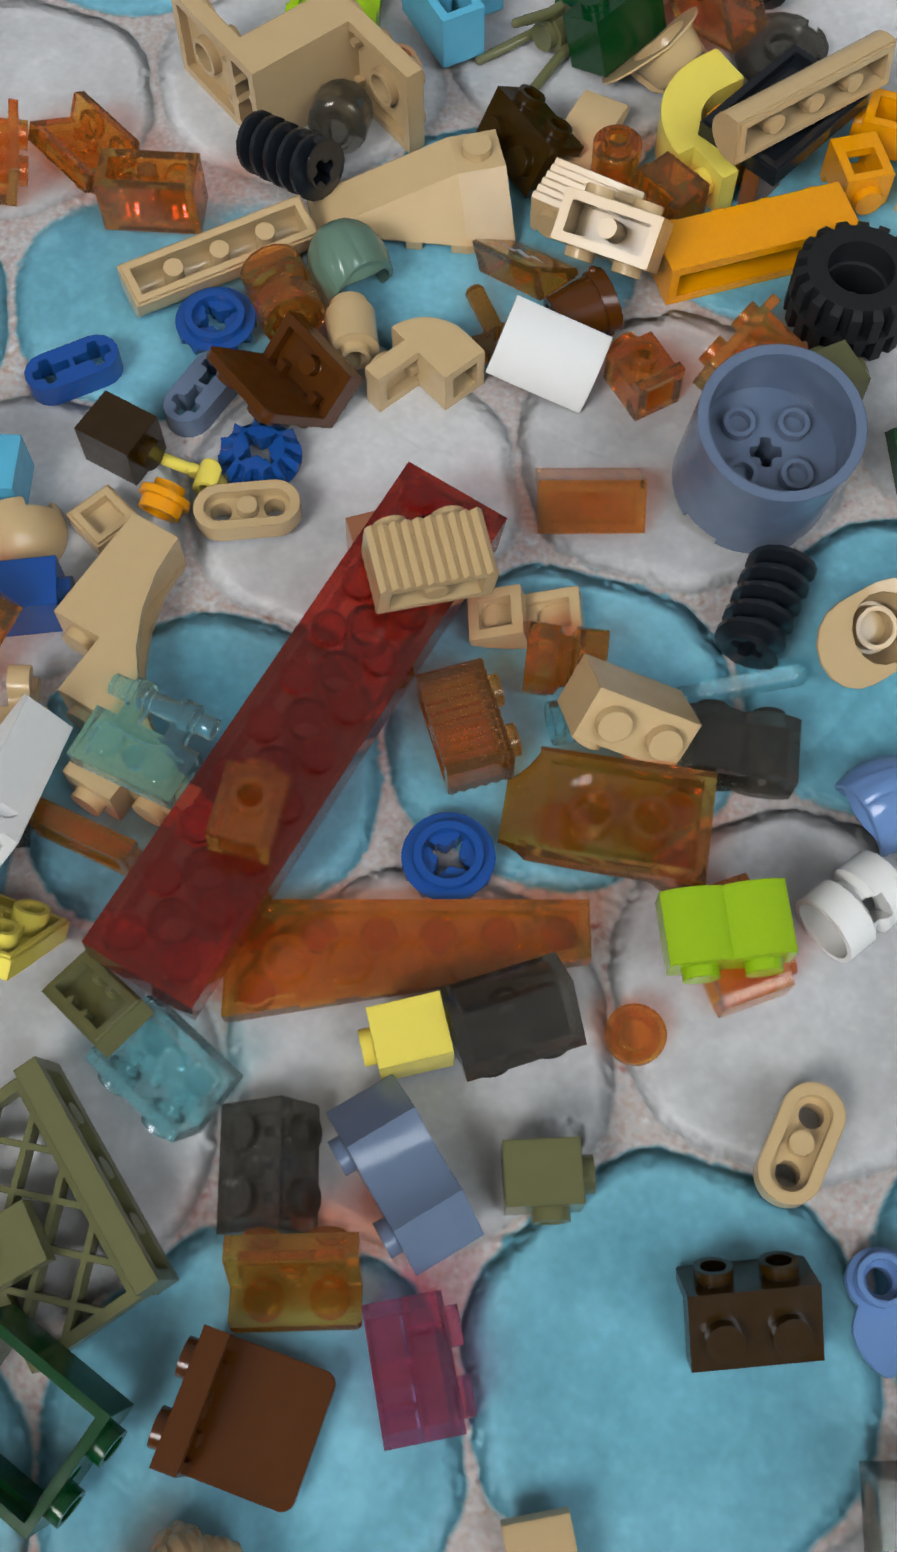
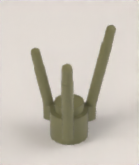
M560 0L548 8L512 19L511 25L513 28L535 25L529 30L477 56L475 63L482 65L533 40L539 50L543 52H556L530 84V86L540 90L562 61L570 56L562 14L571 7Z

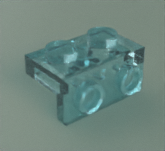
M158 994L147 995L143 998V1001L152 1009L154 1014L108 1058L96 1047H93L85 1059L99 1072L98 1079L106 1089L118 1096L124 1097L142 1114L141 1121L151 1133L170 1142H176L201 1133L244 1075Z

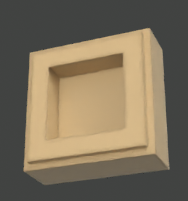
M107 484L66 513L69 524L99 555L130 516L136 512Z

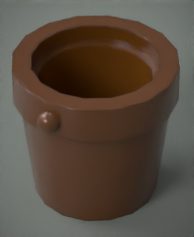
M590 266L588 271L583 272L580 278L544 298L543 301L544 307L609 336H613L615 332L622 330L624 326L623 313L617 293L608 275L601 267Z

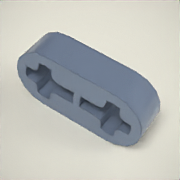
M209 350L204 351L193 361L163 399V411L169 429L176 435L184 438L196 437L208 430L238 394L217 378V370L206 358ZM213 374L215 376L210 381L209 375ZM196 405L197 411L195 413L190 411ZM180 409L185 411L182 415H179L178 411Z

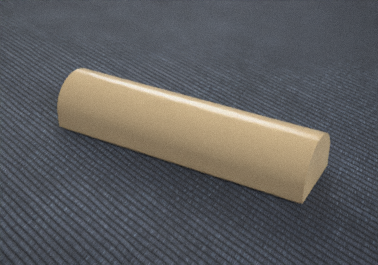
M876 30L718 113L713 119L712 133L719 152L728 162L735 166L888 84L897 39L884 30Z
M297 195L116 267L126 297L134 313L140 318L183 301L199 290L218 287L306 252L318 229L300 195Z

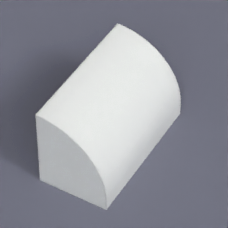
M517 295L485 373L580 413L599 374L613 337Z

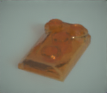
M542 746L541 753L530 766L507 781L498 843L509 847L526 861L649 882L659 891L705 885L718 772Z

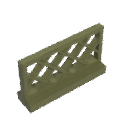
M34 1056L13 1070L16 1078L0 1088V1117L3 1108L21 1097L29 1112L23 1141L0 1136V1144L20 1148L11 1185L0 1184V1192L8 1194L4 1209L20 1201L22 1197L50 1203L43 1229L53 1253L79 1259L80 1264L71 1299L42 1292L48 1269L47 1265L31 1274L28 1289L12 1285L0 1292V1307L14 1304L33 1321L39 1301L68 1308L62 1335L58 1341L71 1351L150 1295H159L179 1281V1278L60 1064ZM39 1132L47 1146L36 1144ZM34 1151L52 1154L59 1167L52 1195L24 1189ZM69 1187L76 1200L66 1198ZM64 1206L82 1210L89 1222L83 1251L54 1245ZM99 1242L107 1256L96 1254ZM94 1263L113 1267L126 1290L124 1294L107 1306L84 1302ZM16 1296L25 1298L23 1309ZM82 1311L94 1314L79 1324ZM25 1359L32 1374L40 1372Z

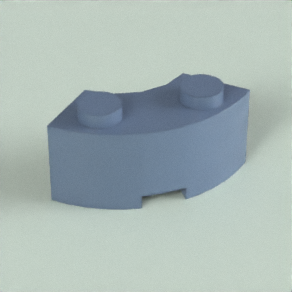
M393 1074L326 1112L338 1135L327 1143L345 1176L357 1170L379 1209L382 1218L374 1222L373 1226L391 1259L403 1253L414 1273L418 1276L484 1235L462 1187L440 1154L416 1107Z

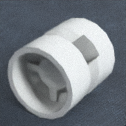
M869 850L859 851L836 869L833 874V881L822 880L797 900L795 908L801 925L809 937L828 956L840 963H849L876 940V932L886 933L897 924V870L878 854Z

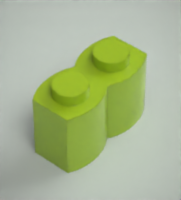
M785 878L753 879L725 885L689 886L658 893L655 906L666 976L682 975L683 984H703L719 980L721 978L720 970L745 968L746 977L750 978L780 974L784 972L783 964L791 962L798 954Z

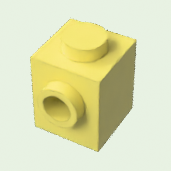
M440 990L365 1007L369 1027L357 1030L365 1067L378 1064L381 1080L391 1074L396 1079L454 1066V1048Z

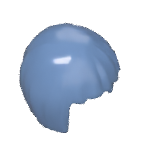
M887 754L858 763L847 771L835 784V789L842 796H847L851 809L858 821L876 840L881 857L897 852V754Z

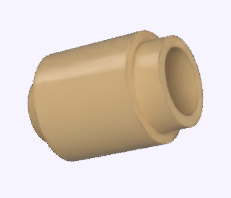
M346 291L334 296L325 312L327 341L355 370L362 369L369 365L372 359L380 352L375 310L361 293Z

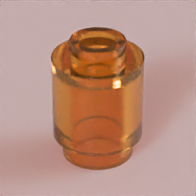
M621 124L609 125L600 129L593 140L590 170L635 188L642 152V139L634 129Z

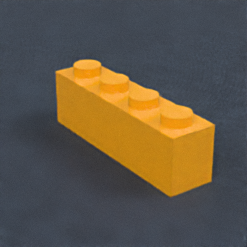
M839 181L820 186H811L803 190L774 197H764L757 201L732 207L718 208L710 212L681 219H671L669 221L674 226L657 274H652L665 305L792 275L798 252L802 250L803 243L809 236L816 237L817 231L825 226L835 229L836 223L847 221L850 225H857L859 220Z

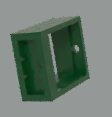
M9 1304L0 1307V1366L11 1350L14 1349L95 1417L45 1491L0 1453V1518L26 1540L49 1524H52L56 1529L59 1528L75 1511L86 1493L79 1486L80 1482L93 1464L100 1468L120 1446L127 1434V1430L120 1424L134 1404L17 1306Z

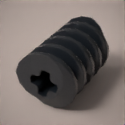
M265 110L253 111L244 118L238 131L236 152L241 166L247 172L312 202L324 199L338 185L343 174L345 157L343 149L337 142L326 139L322 135L312 133V131L285 121L284 118L272 115Z
M769 544L757 547L749 553L745 569L741 571L738 586L732 592L729 600L730 604L726 606L722 622L718 624L714 635L717 647L727 658L736 664L758 670L772 669L778 665L775 654L784 652L788 643L786 635L791 634L796 624L794 617L799 616L803 607L801 600L807 597L810 590L809 582L814 580L818 570L815 562L808 555L784 545Z

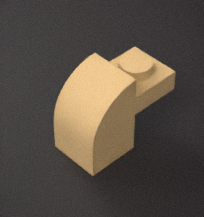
M417 317L404 320L392 326L393 348L376 355L370 364L365 367L367 400L379 412L385 410L419 385L444 410H447L484 384L485 350L465 331L449 321L433 317Z

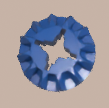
M210 287L191 294L181 303L176 313L175 325L181 344H188L194 354L198 355L203 351L210 350L212 346L238 350V346L241 343H251L252 331L257 327L254 306L245 295L231 288ZM210 314L213 319H217L219 323H225V330L217 331L214 326H209L208 315Z
M254 418L251 424L243 427L235 423L232 434L221 438V450L218 460L224 477L230 483L272 479L283 480L289 483L297 475L301 467L302 448L293 428L286 429L281 424L276 423L273 426H269ZM250 446H257L261 450L268 448L271 464L266 458L262 459L258 455L252 457Z
M453 812L434 814L418 822L406 836L401 852L402 867L406 881L411 883L422 898L429 897L438 900L445 906L452 901L462 899L470 901L475 893L484 886H488L496 860L495 847L487 830L471 817ZM461 841L459 862L464 866V869L449 866L445 872L441 871L436 876L438 857L433 853V850L435 852L439 850L447 854L452 848H456Z

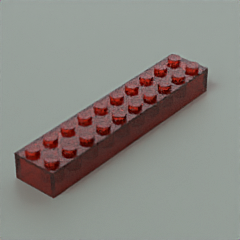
M408 462L364 528L390 515H401L406 519L413 520L416 517L425 518L435 510L445 506L458 505L467 510L478 507L482 509L493 553H495L507 518ZM364 528L82 940V944L89 957L194 1021L465 600L460 599L377 614L361 553Z

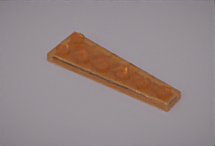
M228 899L221 1017L224 1022H237L590 965L592 958L590 899Z

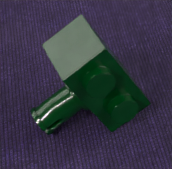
M561 0L571 7L562 15L572 67L603 77H607L666 28L663 0Z

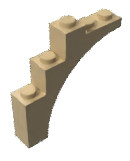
M133 513L54 610L64 632L62 639L73 650L84 656L58 688V691L69 710L66 713L67 718L78 728L90 734L62 772L73 790V793L70 795L71 799L90 814L99 817L105 811L121 821L132 807L138 815L155 826L160 827L165 821L181 830L180 838L196 851L209 855L214 850L229 859L242 841L235 820L201 796L170 762L156 737L148 707L146 671L152 633L166 597L187 564L179 537Z

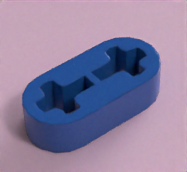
M95 334L37 355L26 365L24 375L33 398L43 405L55 406L110 386L121 377L124 367L118 346L114 340L105 335ZM101 357L104 363L96 365L93 359ZM54 375L56 381L47 384L44 378Z

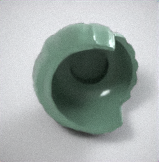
M351 218L332 220L315 232L309 244L307 253L308 273L313 287L327 307H329L331 299L350 284L362 281L375 274L379 281L384 283L393 275V267L385 244L379 235L362 221Z

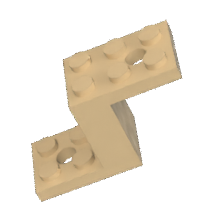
M171 0L184 69L239 126H241L244 118L253 111L265 110L272 115L284 118L285 121L295 123L299 127L304 128L354 99L408 153L425 146L424 70L414 56H409L393 41L385 28H380L364 13L357 1L306 0L241 36L234 25H228L216 13L209 0Z

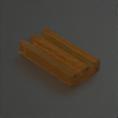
M40 797L29 820V824L37 835L132 880L133 878L138 879L147 864V860L145 857H142L143 852L138 849L137 841Z

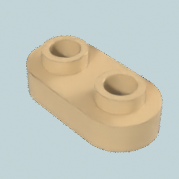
M272 479L211 485L203 489L196 496L193 503V513L197 527L205 537L215 541H231L286 535L299 525L302 519V506L300 495L293 485L283 480ZM273 511L284 512L277 516H268ZM222 515L230 516L228 520H215Z
M817 1082L801 1083L792 1088L783 1097L778 1106L753 1168L754 1183L758 1192L767 1202L774 1206L788 1209L799 1207L811 1200L821 1187L846 1123L844 1104L838 1094L830 1087ZM807 1108L815 1112L818 1117L817 1128L809 1129L800 1122V1109ZM777 1165H786L792 1169L795 1175V1183L792 1187H785L776 1180L775 1168Z

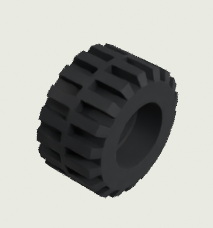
M845 221L836 223L835 229H831L828 226L819 229L816 237L809 236L803 243L802 250H799L783 309L786 310L784 318L787 326L794 327L792 335L798 342L806 341L808 343L806 349L810 350L816 346L826 347L846 340L857 357H865L868 361L878 359L882 351L889 353L896 347L897 236L894 237L889 234L891 229L881 225L879 229L869 227V222L858 221L857 225H850Z

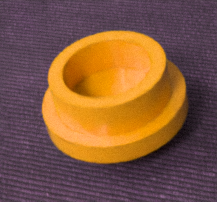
M156 477L154 483L142 482L138 491L142 497L138 506L150 515L166 522L177 524L182 514L189 513L191 503L184 498L186 491L178 484Z

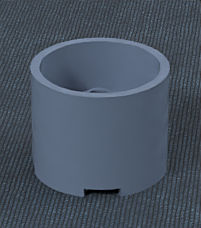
M787 344L760 345L745 349L728 358L719 365L707 380L674 457L672 484L676 501L683 515L688 514L702 530L716 539L714 544L732 551L750 553L755 548L768 544L784 545L787 547L793 545L797 539L804 536L820 520L857 467L864 453L868 423L865 407L856 387L848 376L830 360L818 353L798 346Z

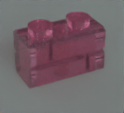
M441 1290L361 1306L384 1451L467 1434L464 1419L477 1417L470 1373L456 1376L452 1348L464 1345L457 1303L444 1306Z

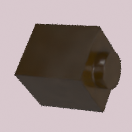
M106 390L74 428L87 460L136 486L148 471L157 468L167 448L157 416Z

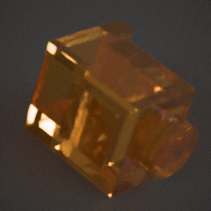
M667 151L652 163L643 164L633 175L630 187L645 192L646 201L664 207L662 217L671 220L704 213L710 184Z
M652 331L639 337L633 332H627L619 336L611 344L606 355L603 377L633 420L637 421L679 401L685 367L681 362L675 363Z

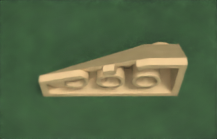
M496 129L446 137L339 183L332 193L322 200L313 202L307 200L310 216L317 229L332 220L340 218L356 219L369 225L379 235L381 240L406 242V249L422 250L423 243L449 245L451 246V253L471 254L506 248L499 242L509 247L515 246L516 238L507 167Z

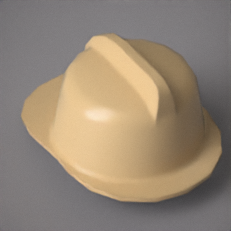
M692 7L683 12L660 32L654 40L649 42L607 77H604L602 83L610 84L631 75L651 92L664 94L671 79L683 66L707 53L692 24L699 12L698 8Z
M888 578L874 582L838 602L825 614L818 628L816 649L820 665L829 678L846 688L863 689L875 685L897 672V578Z

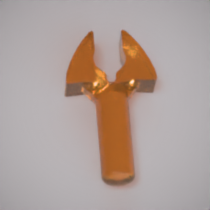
M474 284L466 290L465 296L483 329V333L473 335L472 339L485 350V363L489 364L496 347V341L499 339L505 323L501 322L483 286Z

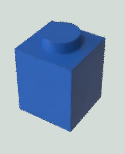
M56 555L0 561V631L3 637L63 631L54 610L73 588L75 581L73 576H65Z

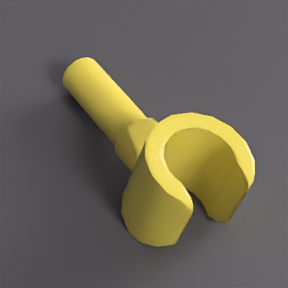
M164 453L161 465L193 478L192 490L197 495L211 485L227 483V479L224 475H221L222 469L220 464L212 458L203 459L201 464H197Z

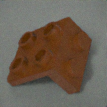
M292 311L287 312L263 353L212 346L206 355L207 360L217 370V378L224 385L235 390L248 404V412L256 420L269 426H273L276 423L295 425L304 429L308 427L332 428L364 379L302 313Z
M204 1324L200 1337L191 1335L180 1354L175 1377L183 1379L173 1407L163 1405L152 1426L147 1447L155 1450L149 1468L173 1478L187 1476L274 1511L286 1512L296 1503L336 1388V1380L330 1372Z

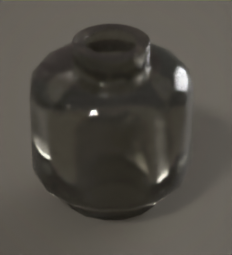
M345 78L332 79L323 84L315 94L309 109L308 128L312 133L322 135L326 139L337 142L343 149L344 154H350L359 149L367 138L374 114L371 98L366 90L354 81Z

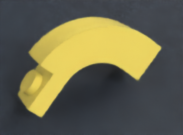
M717 48L690 61L671 79L662 98L655 141L657 166L662 178L671 191L688 183L692 193L698 199H702L711 210L731 207L739 170L721 155L718 148L698 135L700 121L715 106L723 103L743 86L745 78Z

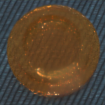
M631 1003L617 1008L610 1015L605 1026L604 1039L607 1049L615 1059L629 1066H643L659 1057L666 1044L667 1030L663 1019L655 1010L643 1004Z

